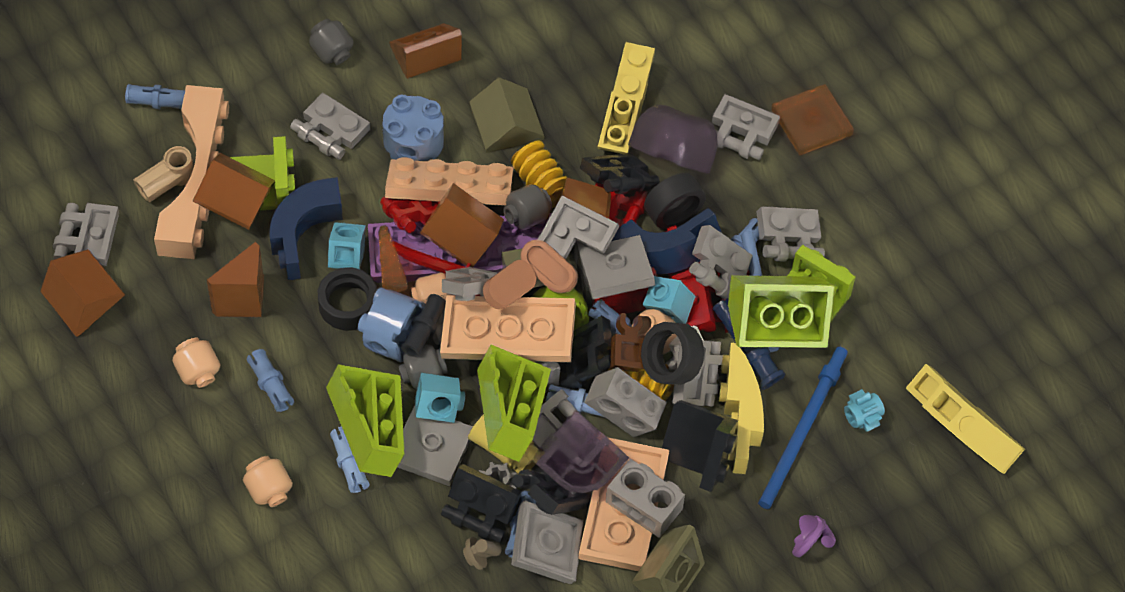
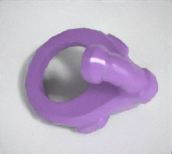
M812 515L800 517L799 526L801 534L794 539L795 547L792 551L795 557L803 556L814 545L821 534L823 535L821 542L825 547L834 546L835 537L824 519Z

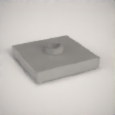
M640 235L611 241L605 254L589 246L578 249L592 299L655 286L654 275Z
M414 406L403 428L404 456L397 467L450 486L471 442L468 439V435L473 426L456 420L452 423L417 418Z
M526 500L519 505L511 565L572 584L576 581L583 520L563 513L555 515L546 514L536 504Z

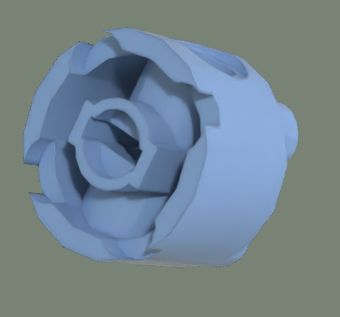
M398 95L393 99L392 104L387 107L383 114V143L385 150L387 149L392 159L397 160L398 158L407 157L414 161H427L431 158L436 159L439 156L444 143L443 115L439 103L421 96Z
M379 288L374 295L369 313H364L358 323V331L363 333L362 338L365 348L398 362H403L404 352L401 346L412 329L411 322L415 316L420 314L425 303L391 289Z

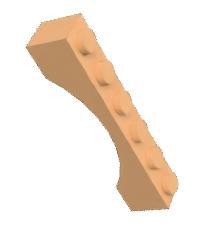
M186 85L181 112L184 128L191 136L196 147L195 165L183 191L168 207L159 213L154 241L157 256L195 259L197 248H202L204 230L201 229L202 221L207 222L209 210L194 203L193 199L212 160L219 154V151L216 150L217 145L222 144L224 140V126L221 125L222 120L228 118L229 101H224L223 88Z

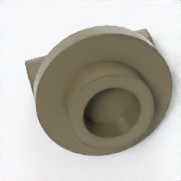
M475 537L468 538L465 543L466 547L463 549L467 563L479 570L486 568L487 557L498 556L502 551L500 544L484 539L477 540Z

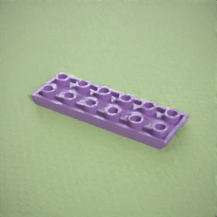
M500 216L504 221L499 234L473 268L500 272L503 269L502 252L521 249L527 242L538 240L549 218L544 223L527 230H521L514 224H510L505 216ZM421 221L415 222L417 226L412 233L400 230L394 222L368 224L371 277L377 283L416 281L420 277L442 273L412 263L399 256L385 242L387 239H391L416 251L464 267L466 266L420 234L424 227Z

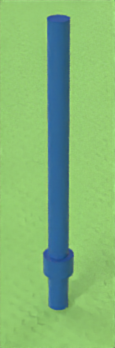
M837 347L828 365L823 366L818 376L820 381L758 502L761 507L765 509L771 508L831 386L836 385L841 375L840 368L848 354L845 348Z

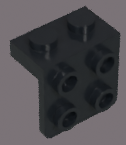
M683 400L677 401L673 406L662 449L669 450L668 462L703 474L699 488L712 492L718 482L724 483L729 470V464H726L728 454L733 453L738 440V436L734 435L738 420Z

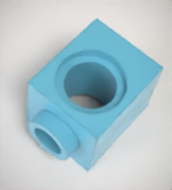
M334 222L329 238L328 268L352 267L360 270L365 252L366 225Z
M654 276L655 286L648 288L643 306L647 310L656 309L663 312L676 323L686 324L695 295L681 280Z
M421 373L415 396L416 417L454 423L457 410L462 411L465 402V392L460 391L459 378ZM438 397H445V399H440V400H439V399H436V398H438Z

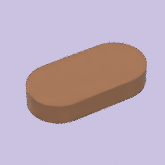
M531 240L523 246L521 260L526 261L532 266L536 277L550 290L556 293H567L576 286L578 280L576 269L548 243L542 240Z
M516 260L485 282L483 295L486 302L495 309H504L535 286V271L529 263L523 260Z

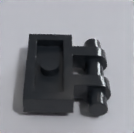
M631 153L628 155L619 154L582 158L580 169L589 175L592 181L604 184L606 192H614L615 194H625L629 190L646 192L660 183L657 175L650 176L647 173L649 166Z
M601 315L574 330L571 362H557L560 366V371L567 372V377L560 380V387L579 389L586 385L587 380L609 371L611 368V354L603 357V352L611 348L612 335L609 319ZM588 361V366L582 368L581 364Z
M462 464L456 472L448 497L460 502L458 508L446 504L441 512V516L451 520V524L460 529L464 526L478 533V537L487 541L491 539L501 544L506 531L495 526L498 520L505 524L512 520L522 491ZM471 508L486 514L485 520L482 521L470 515Z
M548 467L521 470L512 478V483L515 487H520L524 490L531 489L528 495L536 501L537 507L546 514L555 515L585 509L591 500L569 478L561 479L557 476L555 470Z

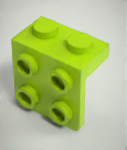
M285 136L273 137V155L230 157L275 180V184L260 210L277 209L283 199L295 190L294 174H289L288 167H294L293 148H287Z
M801 245L795 253L792 270L787 275L821 277L835 285L831 321L850 298L856 278L847 268L832 263L817 250L809 249L804 245Z

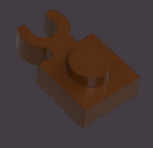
M625 313L617 317L616 328L621 335L615 334L611 340V369L618 367L624 371L639 373L645 370L641 359L644 338L638 337V331L643 327L642 316L638 315L634 318L633 327L627 325Z

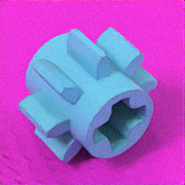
M863 389L849 395L850 401L844 407V412L850 425L853 428L859 427L861 429L864 427L866 432L880 426L879 420L882 419L881 416L884 415L885 409L879 396L875 393H865Z

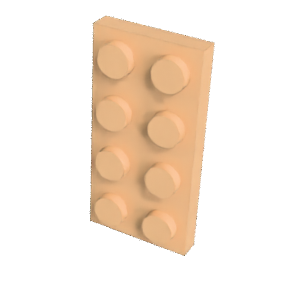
M407 157L398 158L397 160L391 159L385 186V198L441 201L454 183L482 204L506 205V198L512 189L513 167L501 163L477 165L470 161L445 163L439 159L429 161H414Z
M446 295L440 349L441 358L483 360L490 345H494L530 361L571 362L576 309L575 298L520 297L504 309H495L486 302L484 296H475V299L470 301L456 300L455 296Z
M605 437L578 558L580 560L633 571L640 570L647 559L652 533L606 503L607 487L630 458L638 464L643 463L649 466L656 476L664 480L669 450ZM628 484L626 486L632 490L641 488L636 484ZM655 502L654 505L658 507L659 502Z

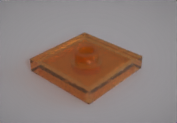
M826 84L772 104V112L780 116L779 123L799 155L853 135L854 128Z

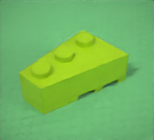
M490 345L477 369L488 449L520 462L534 438L551 369Z
M338 364L326 389L359 471L392 477L404 456L400 375Z

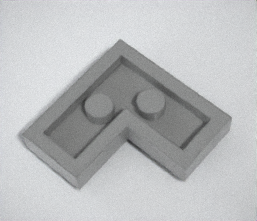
M561 196L538 240L548 243L565 259L576 240L605 254L619 225Z
M472 267L446 271V279H442V292L455 295L456 300H474L477 294L484 296L483 286L485 282L496 275L497 272Z

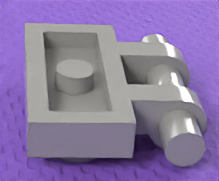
M323 92L303 112L304 119L308 122L303 123L299 119H295L290 126V129L298 133V138L305 142H312L319 147L320 152L326 156L332 155L338 160L345 154V149L340 146L341 144L352 149L370 130V122ZM322 130L330 136L325 137L319 131Z
M725 94L712 118V123L720 126V129L717 131L708 127L704 138L714 142V146L722 149L725 146L739 152L741 157L746 159L752 157L760 161L764 149L754 146V144L758 141L768 145L779 124L780 116ZM733 131L745 136L744 141L729 136L730 132Z
M68 203L65 212L61 213L59 224L61 229L59 235L54 240L53 248L55 252L53 259L67 256V253L71 251L77 253L88 249L101 265L107 266L119 217L118 206L87 203L85 213H78L79 206L75 203ZM80 227L79 237L72 236L73 229Z
M760 207L756 211L760 240L771 241L772 244L763 247V256L765 258H774L775 261L782 262L787 261V259H794L795 253L801 245L817 250L823 256L825 255L823 248H817L811 244L817 243L821 239L818 210ZM785 241L797 242V247L788 246Z
M711 225L701 226L692 253L701 261L700 264L694 262L690 266L689 272L696 276L697 282L703 286L712 287L715 289V293L725 300L729 298L731 275H746L753 255Z
M702 340L705 350L703 365L699 374L692 381L682 385H674V404L679 400H683L697 406H714L715 394H719L720 384H717L718 367L722 365L723 355H720L721 342ZM681 342L679 344L677 368L682 359Z

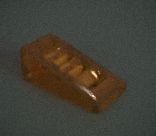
M386 225L380 226L379 248L382 288L391 289L396 292L406 290L408 280L389 228Z

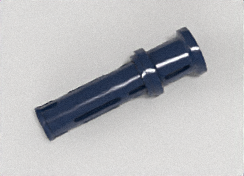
M726 298L725 301L722 300L713 307V311L720 318L735 341L728 307L729 298ZM740 347L746 355L755 375L761 382L759 386L762 390L773 386L786 375L783 370L777 368L769 356L771 352L768 347Z

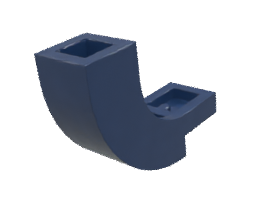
M338 177L316 180L295 189L283 199L274 212L270 224L272 255L279 256L280 269L287 268L288 280L301 279L297 244L301 235L313 225L343 220Z
M707 208L682 226L662 233L645 231L631 219L618 228L612 241L640 235L651 268H655L656 274H667L686 269L694 262L699 263L701 261L692 255L701 226L711 225L722 233L715 213Z

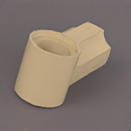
M174 146L165 153L164 160L133 179L135 186L146 201L150 203L174 186H182L188 183L194 168L190 151L182 146Z

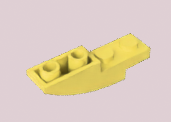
M625 43L614 90L610 96L600 135L598 149L628 155L644 102L655 48Z
M731 343L729 355L723 354L721 374H727L726 383H720L719 402H725L724 414L731 415V418L738 420L735 430L738 440L733 453L728 454L727 460L733 461V473L746 474L749 447H760L764 433L763 404L757 379L746 355L736 343Z
M925 364L906 387L923 404L922 407L1001 473L1005 474L1025 450L984 411L974 406L930 365Z

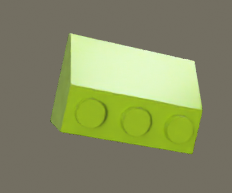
M731 275L728 307L736 345L738 347L828 348L835 285L821 277Z

